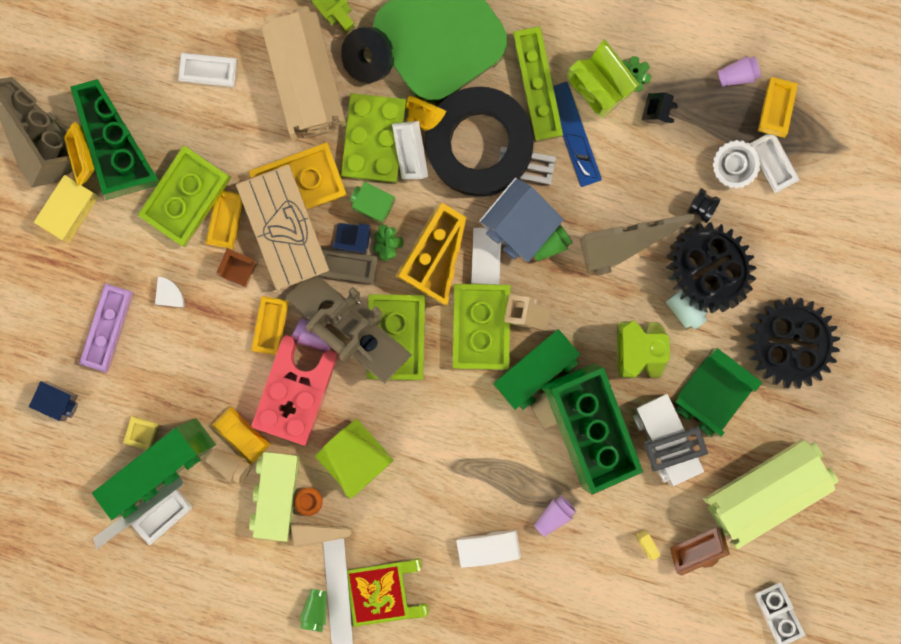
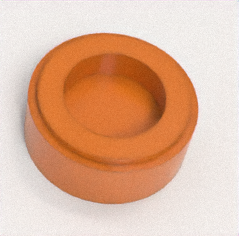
M312 487L301 489L294 498L296 510L304 516L316 514L323 505L321 493Z

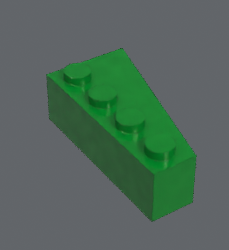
M96 79L70 86L105 200L157 186L159 183L157 176L99 80Z
M195 418L175 427L93 491L92 495L111 521L119 516L126 519L138 510L136 504L142 500L146 503L159 494L157 491L159 487L163 484L167 487L180 477L179 472L185 468L188 471L201 461L200 457L216 446V444L198 419Z

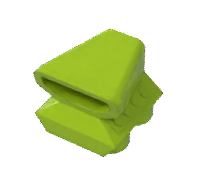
M605 39L600 43L590 60H577L569 68L566 76L573 88L585 98L591 109L602 119L635 92L640 85Z
M635 320L618 323L617 369L619 378H636L643 369L650 378L662 377L670 359V339L661 323L650 322L644 330Z
M357 418L334 436L315 455L319 462L342 486L345 495L349 499L358 494L394 461Z

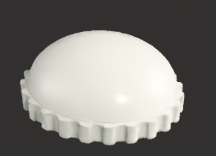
M743 140L729 141V143H724L722 147L720 146L719 150L715 152L716 156L713 157L714 162L712 163L714 166L713 171L716 173V178H719V182H723L724 186L728 185L729 188L735 187L736 189L738 187L743 188L745 185L748 186L750 182H753L754 178L758 176L757 173L760 171L759 166L761 165L759 162L760 157L758 152L754 150L755 148Z

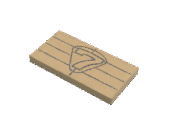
M290 165L236 184L276 291L330 271Z

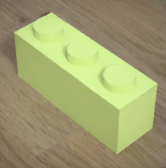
M265 451L263 452V457H258L256 474H261L260 483L255 485L253 491V502H257L256 514H251L249 530L254 531L253 538L285 542L290 540L300 455Z

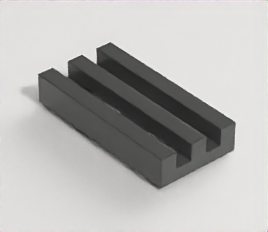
M699 426L643 444L653 472L708 454ZM694 434L696 436L694 440L655 453L653 452L652 448ZM696 445L700 447L698 451L657 464V458Z

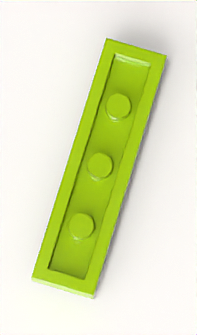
M541 26L513 31L534 140L539 142L562 137L563 132Z

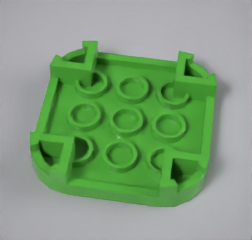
M390 0L381 7L373 21V27L384 32L393 46L391 50L392 57H394L393 66L409 87L411 93L416 98L429 103H441L448 96L459 91L493 66L496 67L502 61L507 48V33L485 0Z

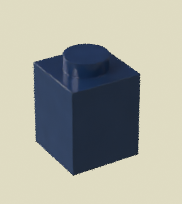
M40 381L29 404V408L55 420L67 421V418H72L77 410L78 403L75 401L78 395L48 381Z

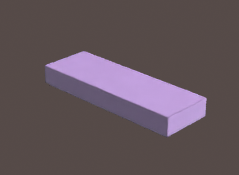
M105 283L79 364L103 372L109 371L134 292Z

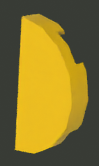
M411 95L408 96L405 108L408 109L409 117L406 118L407 122L419 121L421 131L434 128L447 112Z

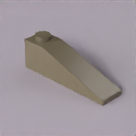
M13 77L1 78L0 122L18 167L31 187L56 183L64 175L73 171L64 141L67 131L55 122L57 117L51 112L46 114L36 104V98Z
M694 214L661 219L651 225L646 222L638 223L627 227V230H623L621 226L585 234L580 241L587 273L594 271L595 276L611 273V267L617 266L695 219Z

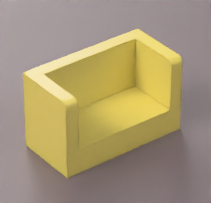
M64 175L34 223L62 241L70 243L99 196L82 185L78 186L76 181Z

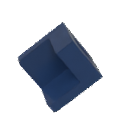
M338 223L336 238L332 248L334 250L367 255L371 226L361 223L359 225Z

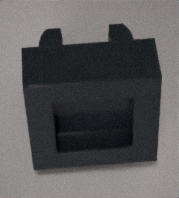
M666 92L648 93L642 121L650 124L674 123L675 119L669 117L670 110L678 108L677 103L673 102L674 96Z

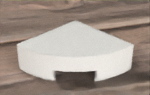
M158 277L155 305L185 308L184 297L176 284L166 278Z

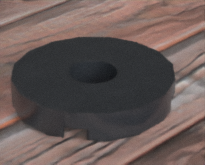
M376 27L354 29L345 37L342 44L341 58L344 68L358 82L369 84L383 80L390 73L394 64V57H392L391 51L393 46L387 35ZM366 47L372 52L371 62L364 58L363 53Z

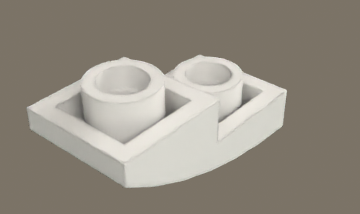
M517 530L489 532L487 535L460 537L456 540L461 568L490 565L521 558Z
M781 582L754 594L777 644H789L806 636Z

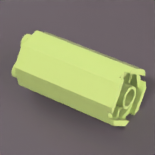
M799 440L703 498L705 503L710 504L707 508L718 527L723 528L725 536L730 534L733 540L729 543L733 548H741L835 491L834 485L839 482L838 478L830 467L826 469L821 461V458L824 456L816 443L810 444L806 440Z

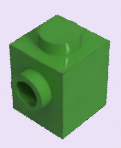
M364 181L362 187L357 186L350 201L353 202L352 209L384 225L396 199L395 196Z

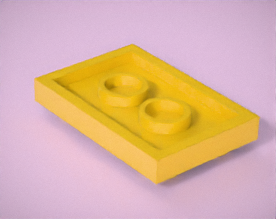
M328 142L248 171L250 178H254L290 165L307 211L347 196Z

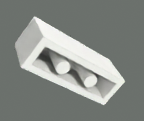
M668 394L660 395L633 408L636 413L632 416L633 421L639 431L644 430L648 439L644 442L645 444L685 431ZM688 437L652 449L655 453L690 440ZM693 447L657 458L659 463L695 451ZM698 458L658 470L664 483L668 481L671 486L680 484L704 472Z

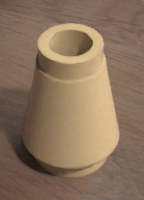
M216 448L211 451L207 458V463L231 483L241 484L251 469V464L247 463L246 458Z

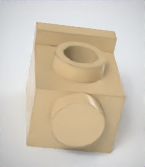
M509 294L504 322L525 328L547 331L551 309L540 306L541 301L532 297Z

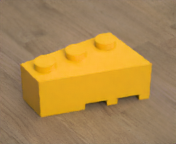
M444 203L437 204L395 277L438 303L448 305V296L467 217Z

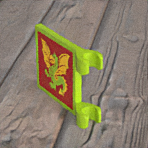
M417 558L347 570L353 626L357 627L428 616V604L408 606L403 573L418 572L422 569L421 559Z

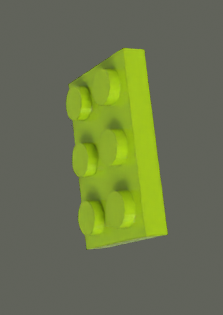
M350 93L341 172L342 178L397 184L399 161L392 124L404 122L406 99Z
M183 145L138 216L180 246L186 247L232 177L189 147Z
M454 284L453 369L509 370L510 323L504 322L509 294L511 293V285Z
M369 294L368 308L372 310L376 306L383 312L382 321L378 326L412 354L389 380H424L425 295ZM367 369V379H378Z

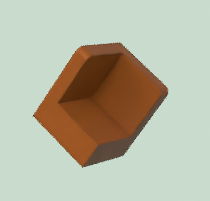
M227 248L216 275L247 288L257 261Z

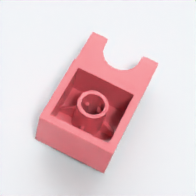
M286 335L282 338L251 428L307 446L320 413L338 355L337 352L329 350L322 355L316 368L307 372L302 371L296 366L294 361L296 341L292 336ZM291 401L294 403L292 407L296 408L295 414H289L287 417L284 415L283 406L288 405Z

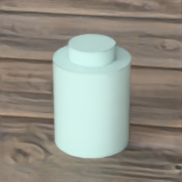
M680 290L665 303L686 329L691 326L695 330L707 321L705 315L708 313V310L705 309L701 312L699 303L690 307L689 302L691 298L687 296L681 300L680 297L683 291Z

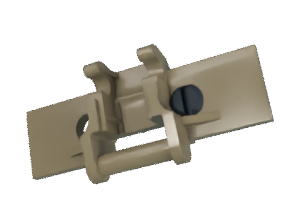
M318 275L301 281L285 299L310 320L306 330L310 333L314 332L339 353V358L343 362L347 361L350 357L355 358L385 384L412 356L410 352L378 326L382 321L383 312L376 306L372 310L365 306L359 300L360 292L354 287L350 288L348 291L349 295L345 299ZM327 303L333 305L329 309L321 308L322 305ZM331 323L351 340L348 345L344 344L325 326Z

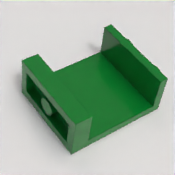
M714 348L672 403L678 406L675 411L687 420L692 417L699 422L700 430L707 436L712 437L716 435L722 437L725 433L723 431L724 427L749 394L756 392L763 382L720 349Z

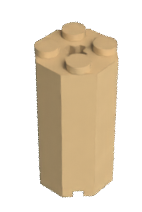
M304 6L294 9L293 14L285 16L273 14L265 18L266 24L261 27L291 138L298 139L297 133H303L304 138L327 134L335 131V124L339 122L341 127L345 126L346 121L317 12H310V8Z

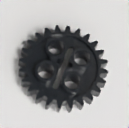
M709 222L704 227L701 223H698L694 229L691 226L688 227L684 233L676 237L677 241L670 245L673 251L667 255V258L673 262H670L666 269L672 270L674 273L668 277V280L677 281L678 284L673 287V290L681 289L683 291L680 297L681 300L687 296L691 298L689 302L690 307L699 303L701 312L709 306L711 313L719 309L723 313L729 307L733 309L739 305V302L741 303L747 298L746 294L753 290L750 284L756 280V277L749 273H752L757 268L754 265H750L749 261L754 258V255H746L745 251L748 250L749 245L741 246L739 243L742 240V236L734 239L732 237L733 229L724 233L722 224L714 230L712 222ZM711 245L717 249L718 254L712 250ZM726 256L730 257V260L722 263L717 268H713L697 279L692 278V275L701 272L706 267H710ZM689 257L696 262V266L690 262ZM726 269L732 273L733 278L728 275ZM704 281L711 286V290L705 286Z
M791 297L785 299V306H783L780 300L774 301L775 310L769 305L765 306L764 309L767 315L756 314L760 323H751L750 327L756 330L755 334L747 335V338L754 340V344L746 348L748 350H755V354L749 360H758L759 362L755 367V371L764 369L763 379L773 376L772 385H778L783 380V388L785 389L790 387L792 381L795 389H801L802 381L806 386H812V377L817 381H822L820 372H831L827 363L837 362L831 354L840 352L839 348L833 346V342L839 341L840 337L832 336L831 333L838 327L828 326L827 324L832 316L822 317L823 307L813 310L814 301H810L804 306L803 298H798L794 305ZM779 319L784 320L787 324V331L784 335L779 334L775 328L776 322ZM806 324L812 325L815 329V335L812 339H808L804 335L803 329ZM769 337L782 340L794 338L795 342L816 344L818 348L815 350L801 346L792 349L790 344L770 342ZM774 347L780 348L783 352V358L779 363L775 362L771 357ZM802 352H807L810 355L811 362L808 367H803L799 362Z

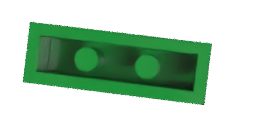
M557 329L496 380L493 385L514 410L518 407L524 410L536 400L532 396L539 389L544 391L543 385L556 380L554 377L562 370L567 374L578 364L576 358L580 356V353L563 333Z

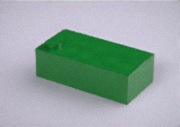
M593 363L543 385L582 489L593 495L643 473L604 367Z

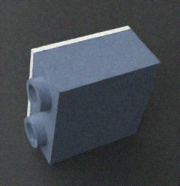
M514 178L479 222L488 229L486 232L488 237L497 244L501 242L505 246L503 251L514 260L519 257L529 262L564 219L532 186Z

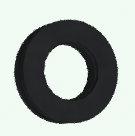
M482 86L470 87L453 93L438 105L439 108L447 112L434 128L426 131L425 144L433 169L447 186L465 195L485 197L503 192L514 178L520 179L532 158L533 133L526 112L514 98L498 89ZM486 115L494 117L506 129L509 139L507 151L502 159L490 168L479 170L468 168L460 163L452 152L451 140L454 130L463 120L470 116Z

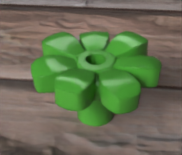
M636 56L630 58V63L622 60L640 84L635 92L642 91V83L648 84L651 80V75L645 73L650 68L647 62L639 64V57Z
M380 225L378 227V232L375 235V241L378 243L373 246L375 254H380V259L383 261L394 258L396 256L395 248H402L404 244L402 237H395L396 229L387 225Z

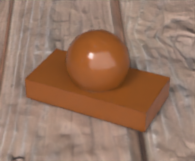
M718 526L670 547L676 573L681 576L701 567H713L718 563L719 559L730 555L723 528Z

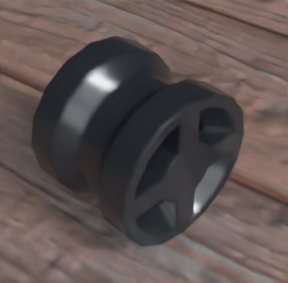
M700 188L691 202L687 213L696 214L701 217V221L707 223L714 214L721 199L717 196L711 197L707 195L706 190Z

